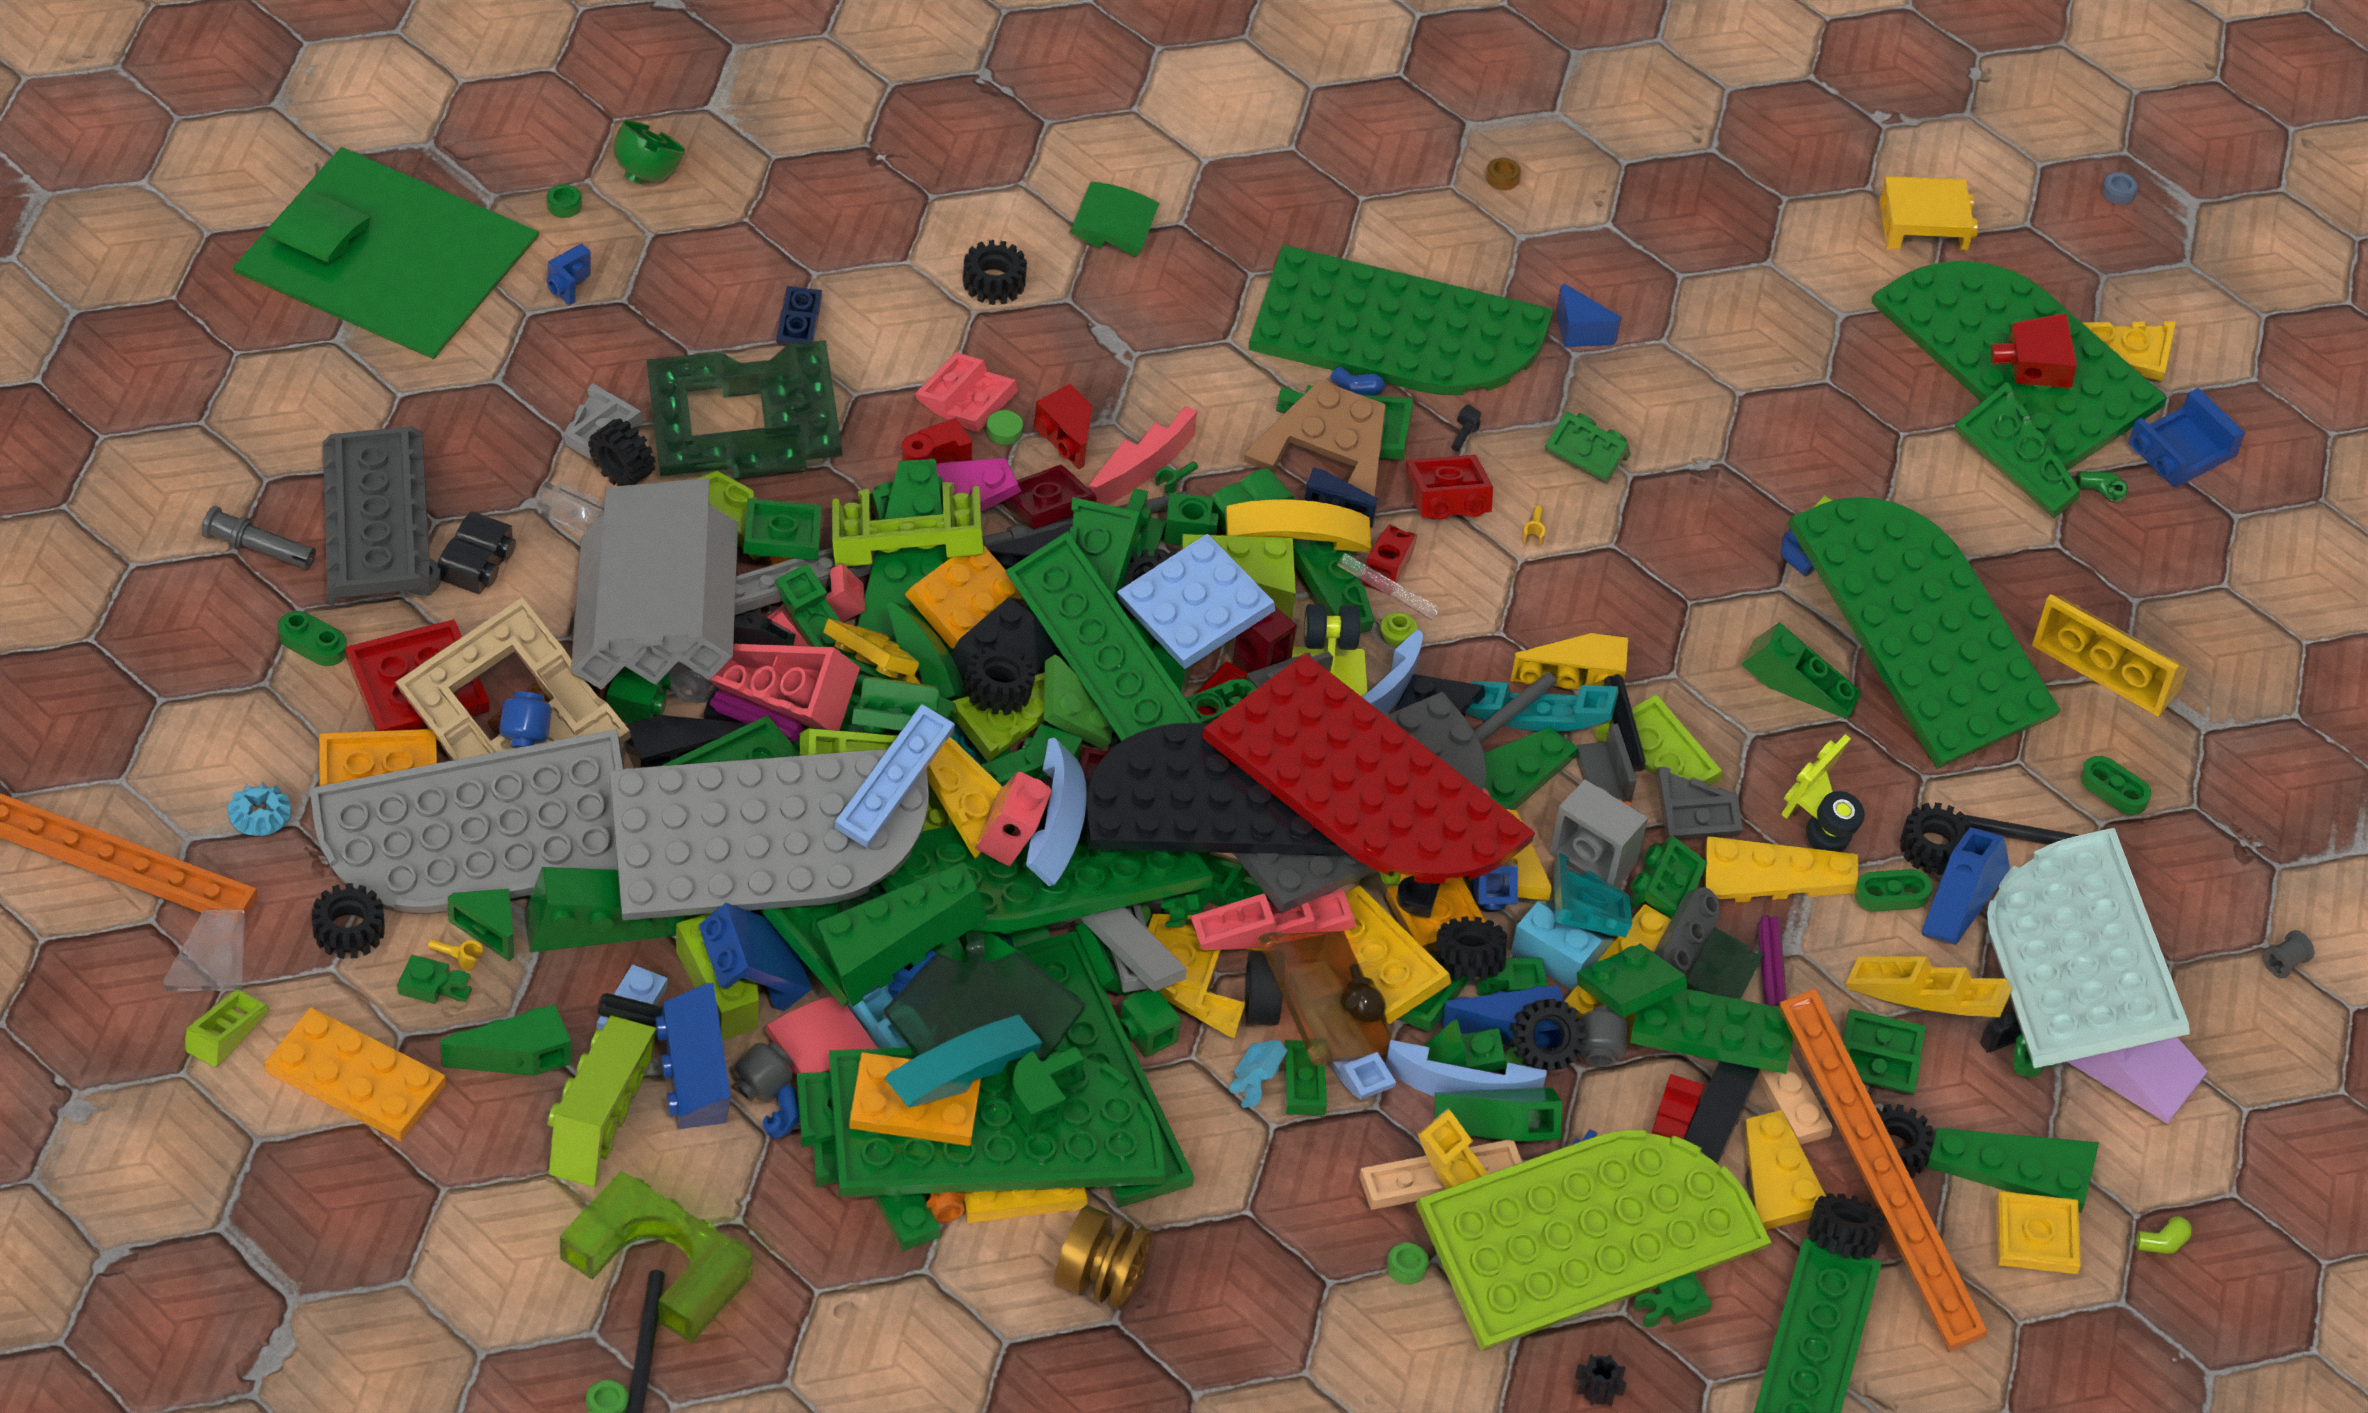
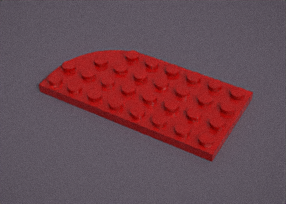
M1306 653L1204 727L1202 735L1204 740L1349 855L1388 875L1391 870L1415 876L1414 882L1445 883L1447 878L1468 876L1469 880L1498 869L1533 841L1535 832Z

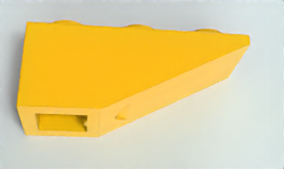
M1590 633L1516 652L1510 681L1533 684L1545 673L1549 672L1556 679L1554 687L1580 690L1581 685L1604 686V679L1607 676L1619 674L1625 679L1628 638Z

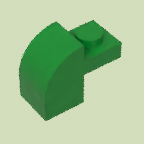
M1077 1047L1065 1052H1055L1043 1062L1039 1060L1034 1051H1031L1016 1065L1013 1074L1010 1106L1014 1117L1028 1137L1063 1121L1066 1098L1061 1090L1081 1081L1084 1057Z

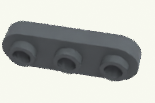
M1701 887L1684 895L1654 951L1656 955L1685 974L1686 977L1690 974L1720 916L1719 900L1710 889Z

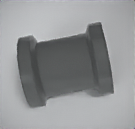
M2293 930L2285 936V941L2277 946L2266 948L2262 958L2266 968L2275 977L2282 979L2289 976L2292 968L2300 962H2309L2314 957L2315 951L2311 941L2305 934Z

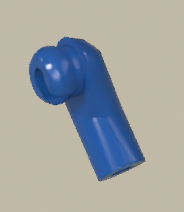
M1342 366L1336 368L1330 378L1337 386L1361 395L1376 396L1385 389V382L1382 377L1376 374L1353 376Z
M1789 528V532H1785L1782 537L1781 555L1790 565L1806 577L1815 568Z
M790 1085L784 1086L777 1094L779 1111L772 1112L771 1118L766 1115L763 1119V1128L772 1138L786 1137L799 1123L798 1097L795 1087Z

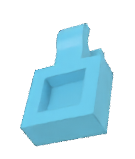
M1280 1040L1251 1044L1234 1070L1237 1078L1230 1084L1229 1091L1233 1094L1245 1090V1098L1241 1103L1243 1108L1254 1107L1259 1104L1262 1097L1261 1081L1271 1079L1278 1072L1279 1064L1288 1051Z

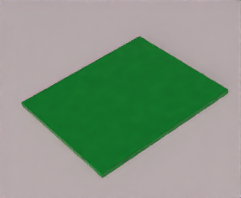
M341 147L285 210L299 197L313 190L370 216L369 228L349 240L348 249L345 254L327 263L268 236L269 229L274 224L273 222L238 262L235 263L233 272L424 356L435 359L522 255L537 240L539 231Z

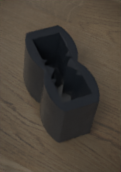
M471 511L464 518L455 537L446 545L438 560L441 580L480 594L487 585H493L498 575L499 565L504 559H510L515 549L516 540L513 539L512 525Z

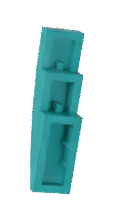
M1018 1014L957 1036L887 1074L885 1080L910 1108L967 1092L973 1080L1001 1073L1008 1061L1022 1058L1031 1051H1034L1036 1054L1043 1042Z

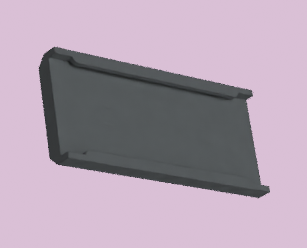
M409 426L330 434L323 441L327 595L329 605H335V598L420 589H425L426 596L432 595L422 432Z

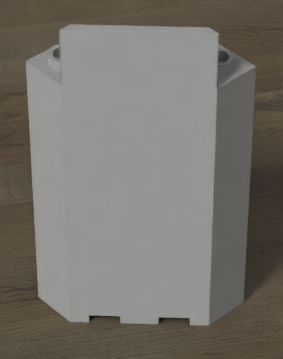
M710 478L605 488L604 513L581 537L571 671L602 690L624 666L656 685L678 661L710 680L733 657L738 522L708 504Z

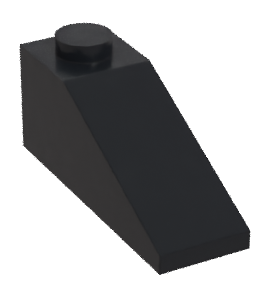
M667 715L640 719L625 725L631 734V738L626 741V751L634 768L658 767L748 724Z

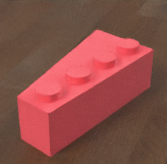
M733 644V657L708 681L720 690L799 720L801 724L808 727L839 731L860 667L834 647Z

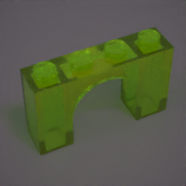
M621 1170L560 1235V1259L593 1280L620 1250L635 1241L660 1239L678 1246L688 1256L690 1264L659 1299V1323L692 1344L750 1280L753 1269V1253L742 1242L731 1240L718 1232L709 1221L697 1219L686 1212L674 1199H666L653 1191L644 1180L637 1177L633 1178Z

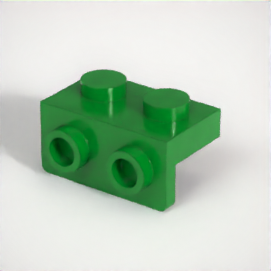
M867 676L863 679L861 700L853 708L852 724L862 725V729L869 732L879 733L885 732V729L900 730L901 733L921 704L938 713L940 688Z

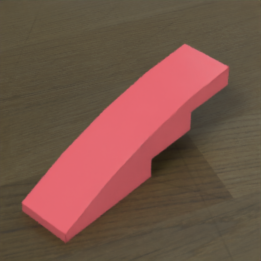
M1184 406L1168 428L1154 423L1138 445L1124 439L1089 484V489L1097 497V503L1108 505L1133 491L1134 488L1139 487L1156 475L1160 468L1170 463L1194 437L1197 411Z
M1343 889L1315 898L1284 913H1280L1271 901L1268 902L1264 893L1190 916L1202 950L1275 946L1314 939L1356 928L1354 916Z

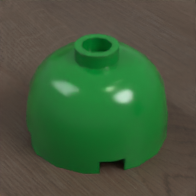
M625 119L614 141V155L618 164L626 170L624 176L635 183L643 184L645 180L658 182L665 180L673 174L683 159L685 148L663 132L657 135L648 131L650 126Z

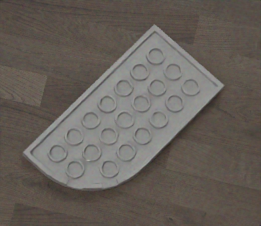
M613 729L310 788L317 839L330 867L345 885L346 883H353V890H357L359 885L366 886L367 894L373 890L377 894V899H381L384 908L408 913L448 911V897L452 893L509 889L510 899L532 895L542 867L618 870L610 785V770L624 769L618 731Z
M888 749L610 770L622 920L714 913L725 903L744 910H760L836 903L862 895L888 875L892 876L911 855V851L923 831L927 816L929 797L927 769H925L868 848L834 828L835 821Z

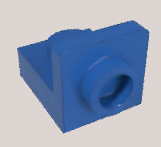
M583 243L548 261L547 286L554 296L560 297L568 305L575 302V284H579L591 276V251Z

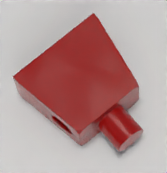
M2067 314L2015 322L2011 325L2008 343L1991 344L1992 365L2011 364L2014 381L2018 384L2072 388L2077 364Z

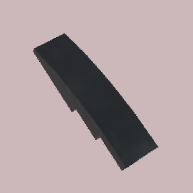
M1719 1061L1684 1138V1140L1702 1148L1700 1152L1712 1159L1716 1164H1719L1722 1155L1726 1151L1761 1069Z

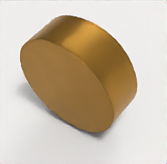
M1509 158L1493 159L1487 166L1486 180L1496 189H1513L1519 184L1521 168L1517 162Z

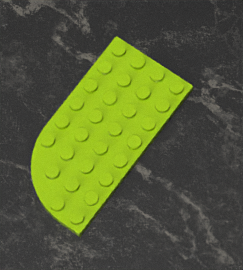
M1623 1130L1599 1135L1419 1198L1415 1204L1481 1352L1650 1291L1662 1283L1693 1272L1697 1274L1763 1250L1771 1244V1241L1747 1192L1725 1166L1721 1168L1712 1159L1700 1152L1702 1148L1676 1136L1668 1138L1656 1134H1648L1646 1130Z

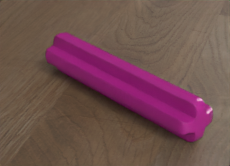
M724 690L716 691L714 698L710 701L711 707H714L716 712L746 724H750L768 715L791 742L799 741L800 733L805 731L804 725H801L799 720Z
M1765 915L1758 923L1764 1004L1779 1006V1002L1787 1000L1781 922L1776 916L1770 917Z

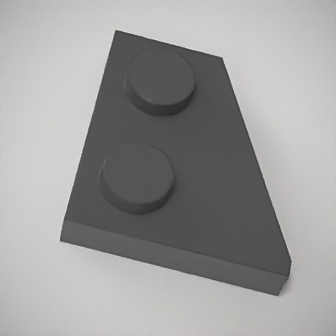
M1658 767L1656 779L1666 839L1671 836L1678 840L1707 838V836H1737L1742 833L1743 827L1737 794L1721 788L1714 789L1706 782L1693 777L1691 780L1677 776L1670 773L1671 769L1667 767Z

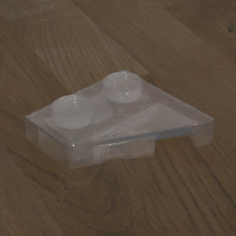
M203 910L163 980L165 991H235L236 989L243 991L244 910Z

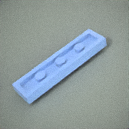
M921 704L836 819L834 828L868 848L953 733L955 724Z

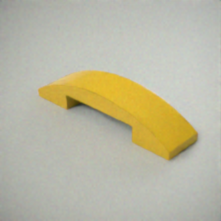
M1259 500L1228 505L1225 509L1226 536L1283 537L1334 542V550L1370 552L1371 550L1370 517L1341 506L1305 500Z
M1450 1109L1445 1110L1418 1133L1421 1145L1446 1189L1489 1174L1468 1145L1473 1140Z

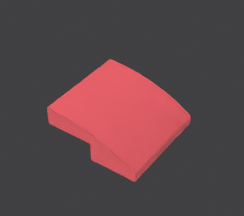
M956 352L915 393V396L920 403L947 420L957 418L963 428L978 433L987 424L989 416L996 411H1000L1019 390L1015 379L987 372L985 360Z
M834 996L811 1002L790 1011L769 1023L765 1028V1032L772 1042L782 1048L792 1059L794 1065L791 1068L796 1076L797 1073L829 1072V1050L878 1049L849 1007H842Z

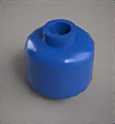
M521 691L514 692L513 697L504 700L502 704L499 727L500 735L507 740H511L512 748L545 742L549 737L552 707L544 701V696L541 694Z

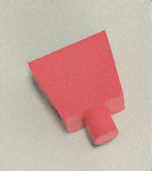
M1016 772L997 793L975 849L1010 867L1036 831L1050 797L1051 788L1039 779L1032 778L1023 772ZM1006 824H1013L1012 827L1015 828L1010 835L1003 830V826Z

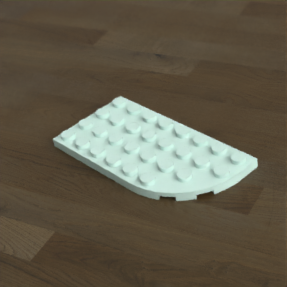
M2115 828L2083 834L2047 845L2034 852V859L2025 863L2020 868L2014 865L1999 884V890L1994 899L1989 901L1987 912L1988 928L2002 976L2008 979L2012 988L2010 999L2034 1068L2190 1034L2187 1017Z

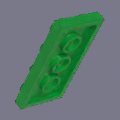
M1685 989L1637 1011L1630 1043L1787 1074L1793 1036L1779 1010V1006H1770L1743 999Z

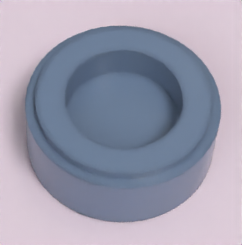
M2111 173L2105 178L2102 194L2108 201L2114 204H2129L2135 199L2138 184L2133 177L2126 173Z

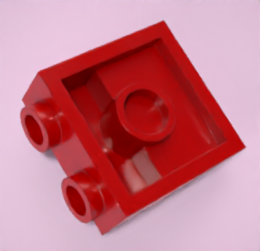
M1476 454L1406 460L1405 473L1414 489L1413 502L1421 518L1442 520L1450 515L1478 517L1484 513L1492 512L1493 485Z

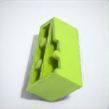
M1183 534L1181 550L1204 535ZM1210 535L1274 601L1275 606L1292 620L1296 595L1293 538Z
M709 913L676 923V953L694 988L704 984H714L722 1040L758 1029L757 982L746 978H741L728 989L719 986L699 929L700 923L713 914Z

